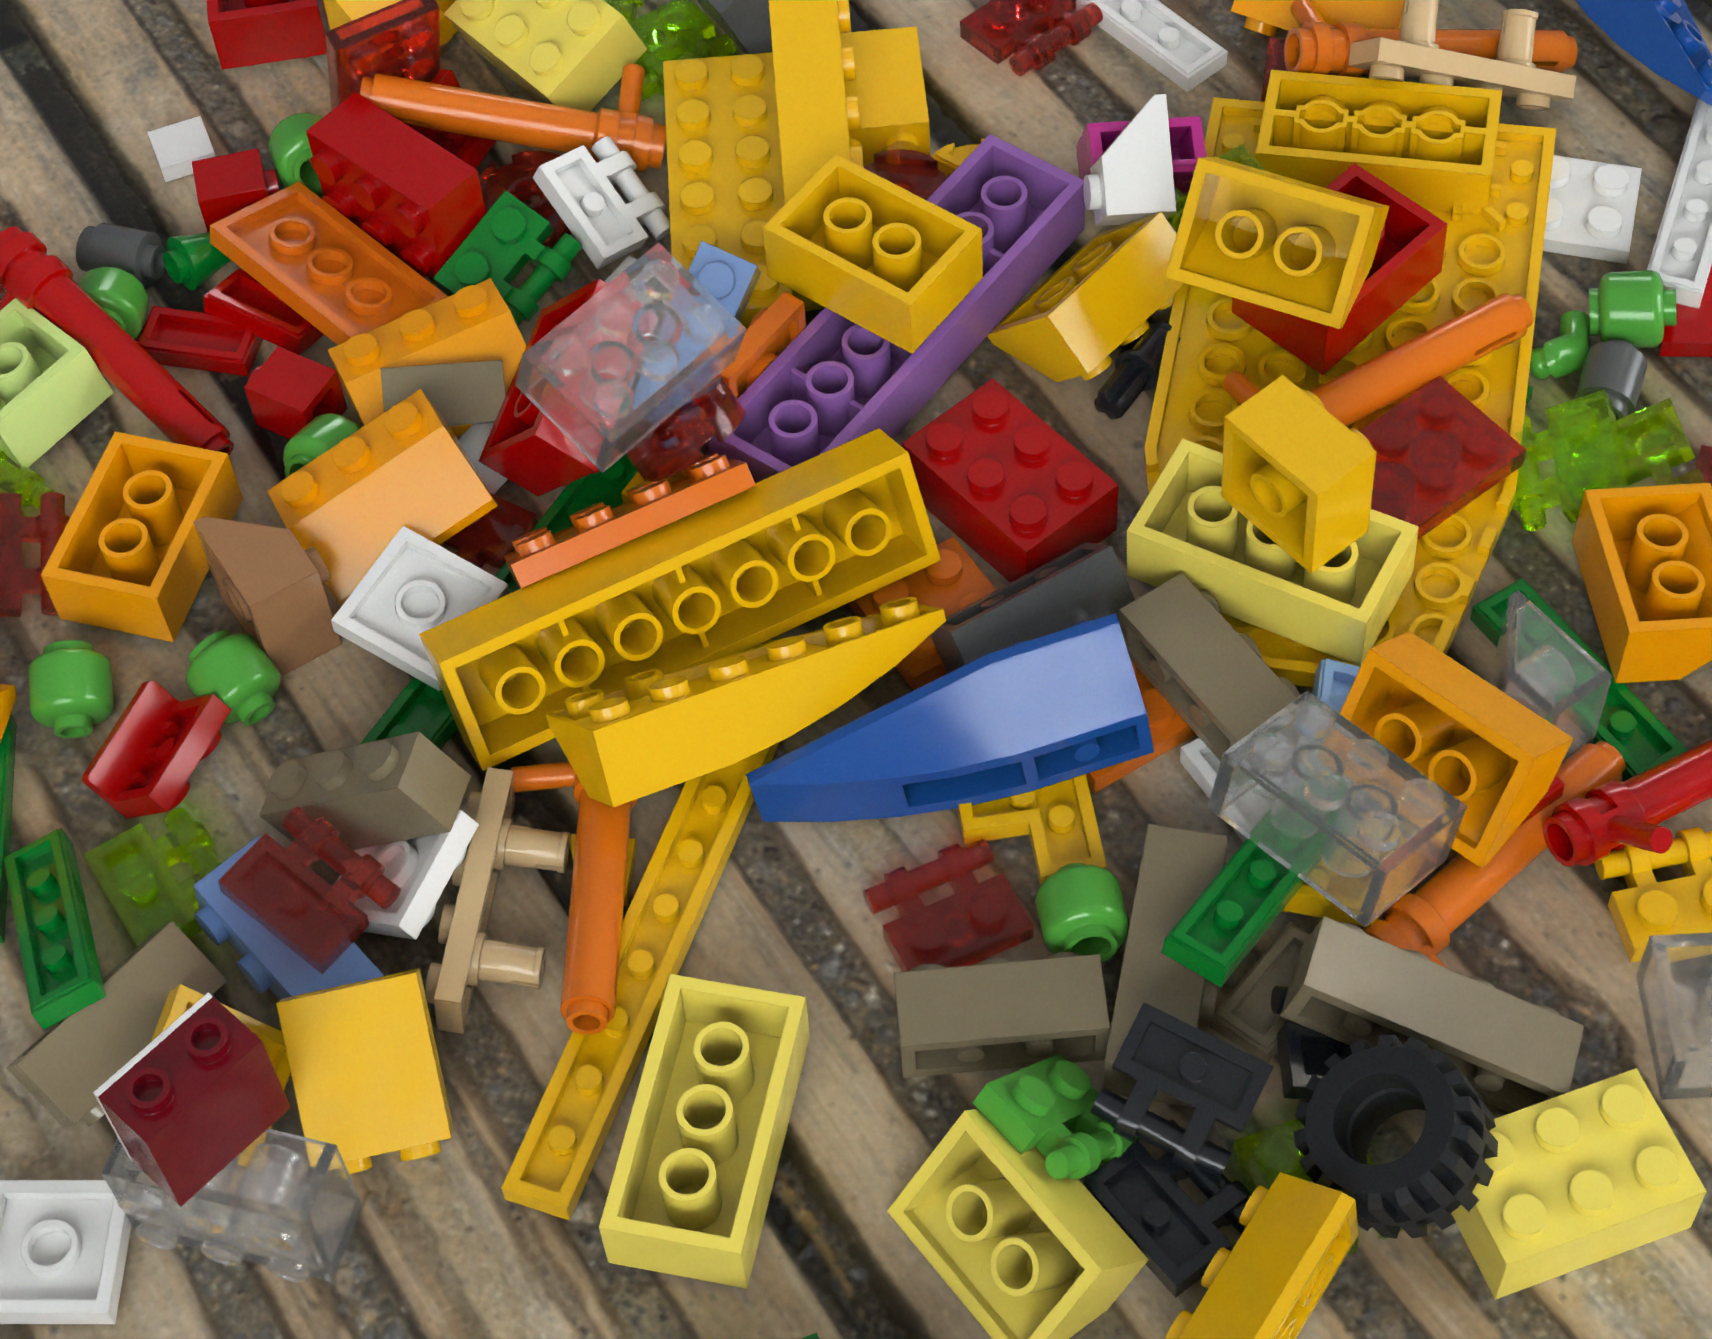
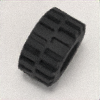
M1379 1035L1377 1047H1371L1365 1039L1350 1044L1351 1055L1342 1060L1337 1053L1333 1054L1324 1062L1330 1069L1322 1079L1312 1075L1305 1086L1312 1097L1309 1102H1298L1295 1118L1305 1127L1294 1131L1295 1147L1304 1155L1299 1162L1305 1174L1314 1183L1341 1191L1356 1200L1358 1226L1366 1231L1373 1227L1381 1236L1397 1239L1402 1228L1413 1239L1428 1236L1427 1224L1435 1222L1444 1230L1456 1223L1451 1213L1460 1205L1469 1212L1479 1201L1472 1193L1477 1183L1488 1186L1494 1171L1485 1162V1158L1497 1157L1498 1141L1489 1132V1130L1496 1127L1492 1113L1484 1105V1099L1453 1062L1437 1048L1432 1051L1424 1041L1409 1037L1405 1045H1403L1395 1035ZM1413 1109L1425 1110L1426 1117L1422 1134L1407 1154L1387 1164H1367V1151L1370 1140L1377 1128L1385 1120L1402 1111Z

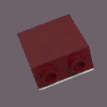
M209 992L93 1092L128 1157L180 1207L291 1108L262 1040Z

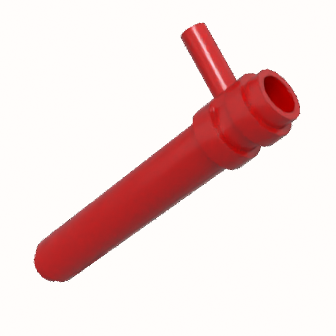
M15 226L0 232V284L7 289L0 303V310L16 298L27 309L33 308L85 347L102 375L172 443L228 453V455L231 454L234 444L229 440V430L72 279L73 273L63 261L55 255H47L45 244L34 233L23 232L19 227Z
M1712 739L1622 783L1615 780L1608 781L1588 791L1584 798L1577 796L1556 806L1552 816L1545 819L1543 823L1545 843L1551 854L1564 866L1571 867L1577 864L1586 867L1607 857L1611 849L1619 851L1632 846L1659 854L1668 851L1673 841L1672 833L1667 827L1657 824L1712 798Z

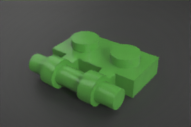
M1060 1053L987 1083L973 1101L974 1106L1020 1154L1037 1148L1046 1158V1171L1051 1177L1058 1180L1064 1178L1073 1180L1083 1178L1097 1170L1100 1163L1107 1164L1115 1157L1120 1158L1129 1146L1140 1139L1136 1136L1133 1142L1113 1133L1115 1125L1090 1113L1099 1093L1091 1086V1080L1086 1072L1078 1065L1067 1061Z

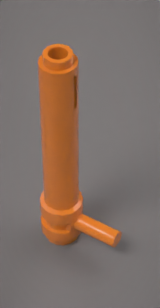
M1295 0L1291 5V12L1301 28L1289 30L1284 44V61L1287 70L1292 72L1360 78L1362 74H1369L1370 70L1348 66L1351 43L1378 37L1399 40L1400 28H1363L1357 22H1338L1334 25H1328L1311 0ZM1436 29L1434 43L1439 45V49L1496 60L1501 29ZM1535 30L1532 63L1536 64V68L1564 73L1565 70L1573 68L1578 55L1575 38L1568 36L1562 30Z
M631 63L623 67L618 109L613 110L601 107L598 112L375 73L374 78L363 76L360 95L406 125L563 153L570 152L584 145L596 163L600 161L591 148L597 141L609 136L620 152L627 151L637 165L634 171L645 173L647 167L660 170L666 141V125L654 123V117L639 114L645 69L638 64Z
M1506 293L1500 294L1309 391L1321 400L1330 414L1345 426H1348L1525 336L1527 328L1533 323L1532 310L1521 295L1514 294L1510 296ZM1240 371L1229 373L1223 381V389L1240 405L1260 391Z
M1603 741L1596 742L1595 744H1584L1560 765L1556 776L1565 783L1562 797L1520 825L1486 866L1479 868L1461 854H1458L1415 893L1402 894L1383 912V920L1378 919L1373 926L1364 927L1362 930L1370 936L1401 949L1420 952L1427 956L1430 961L1446 967L1436 956L1450 943V934L1548 848L1543 835V823L1545 819L1552 816L1555 807L1577 796L1584 798L1588 791L1608 781H1622V773L1625 770L1626 764L1620 752L1614 746Z
M569 761L512 767L515 793L574 787L573 795L576 803L579 804L560 1012L562 1017L566 1019L568 1028L572 1031L586 1035L597 1034L606 1029L607 1023L614 1018L616 1011L631 809L637 804L638 799L611 807L589 798Z

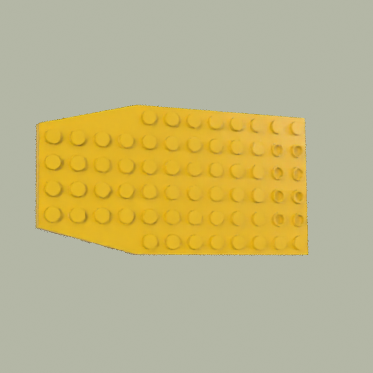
M1271 70L1265 102L1213 97L1204 142L1206 157L1222 158L1324 188L1355 163L1448 224L1442 271L1324 375L1318 373L1232 313V297L1185 283L1174 294L1169 320L1172 328L1166 335L1144 447L1148 495L1182 438L1223 453L1224 417L1240 406L1223 389V381L1229 373L1233 371L1242 372L1260 390L1281 375H1284L1302 391H1309L1500 294L1506 293L1510 296L1514 294L1521 295L1529 304L1533 314V323L1527 328L1525 336L1346 426L1349 429L1352 428L1360 431L1369 440L1373 449L1377 451L1371 509L1419 526L1413 573L1373 646L1410 631L1444 654H1447L1514 505L1557 128L1499 123L1503 90ZM1222 613L1223 618L1238 634L1243 632L1255 642L1261 653L1262 660L1278 677L1284 676L1294 685L1313 687L1315 670L1322 659L1328 658L1354 665Z

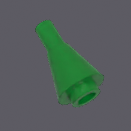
M210 232L169 237L167 240V251L163 253V262L170 278L176 284L182 283L192 291L196 290L232 261L210 244Z

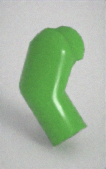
M1574 310L1564 313L1559 321V337L1546 341L1544 347L1532 349L1530 372L1535 378L1543 380L1551 375L1554 378H1560L1583 369L1587 352L1590 349V319L1585 312Z

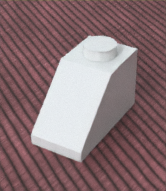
M1166 94L1154 95L1090 168L1091 174L1085 175L1083 183L1084 202L1087 210H1094L1095 226L1122 225L1158 212H1162L1167 219L1176 212Z

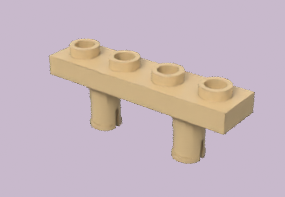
M1404 0L1399 40L1378 37L1351 43L1348 66L1370 70L1369 79L1403 82L1404 77L1418 79L1419 83L1503 90L1502 96L1516 98L1515 107L1533 111H1547L1550 109V102L1574 99L1577 76L1536 68V64L1532 63L1536 20H1538L1539 13L1531 10L1508 9L1502 11V25L1496 60L1439 49V45L1434 43L1439 0Z
M487 767L482 792L471 791L466 814L477 822L479 826L470 840L464 860L452 873V885L458 886L459 892L456 904H445L441 915L438 941L439 944H446L442 964L433 962L430 964L425 985L427 1003L434 1004L437 1030L464 1034L474 986H479L481 981L532 987L533 989H540L546 963V948L488 940L487 928L500 870H505L507 865L565 873L570 850V832H556L513 825L515 791L514 773L511 770Z

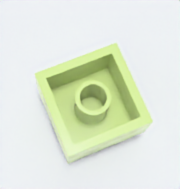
M14 298L0 310V451L26 470L114 392L85 347L33 308L27 309Z

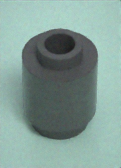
M100 223L96 227L88 226L81 232L76 246V261L78 267L86 272L103 266L120 268L135 276L143 284L144 289H147L156 280L160 279L166 270L163 262V253L166 252V249L162 246L160 237L154 232Z
M1609 340L1597 343L1588 350L1574 397L1577 418L1587 428L1605 433L1615 432L1622 429L1625 422L1633 417L1647 370V360L1632 344L1623 340Z

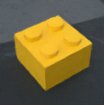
M1281 375L1224 417L1221 497L1312 574L1368 532L1377 451L1373 449L1369 440L1360 431L1347 428L1330 414L1315 394L1307 390L1302 391L1287 377Z

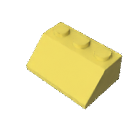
M978 1109L964 1110L887 1212L992 1339H1069L1107 1311L1149 1259L1079 1179H1054L1046 1171V1158L1037 1148L1020 1154Z

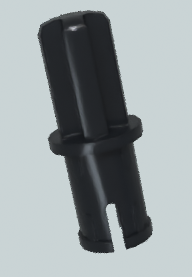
M1163 321L1152 322L1149 325V329L1140 337L1136 345L1131 350L1123 351L1115 361L1116 370L1099 389L1098 397L1094 400V405L1098 412L1105 413L1113 420L1121 418L1142 391L1153 389L1158 381L1166 335L1172 328L1170 324Z

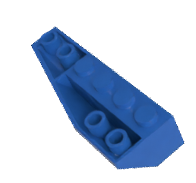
M1576 0L1584 12L1622 49L1657 75L1712 106V55L1685 0Z
M1111 614L1093 621H1083L1071 628L1030 641H1020L1008 648L986 654L746 774L763 822H837L916 815L956 809L958 804L971 802L972 805L1015 796L1153 753L1154 748L1147 712L1116 614Z

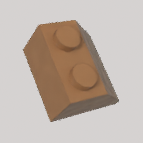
M205 516L193 522L221 598L243 631L255 638L279 670L281 676L342 645L339 634L333 631L331 619L340 607L331 590L325 584V582L331 579L330 574L321 556L313 546L304 550L290 529Z

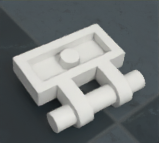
M609 136L600 139L591 148L600 162L596 163L586 147L582 145L540 165L532 177L597 269L641 248L649 237L643 229V225L648 228L656 241L670 234V221L663 212L666 208L665 204L656 192L649 193L634 172L637 167L636 163L627 151L620 152ZM616 184L629 203L625 204L613 185Z

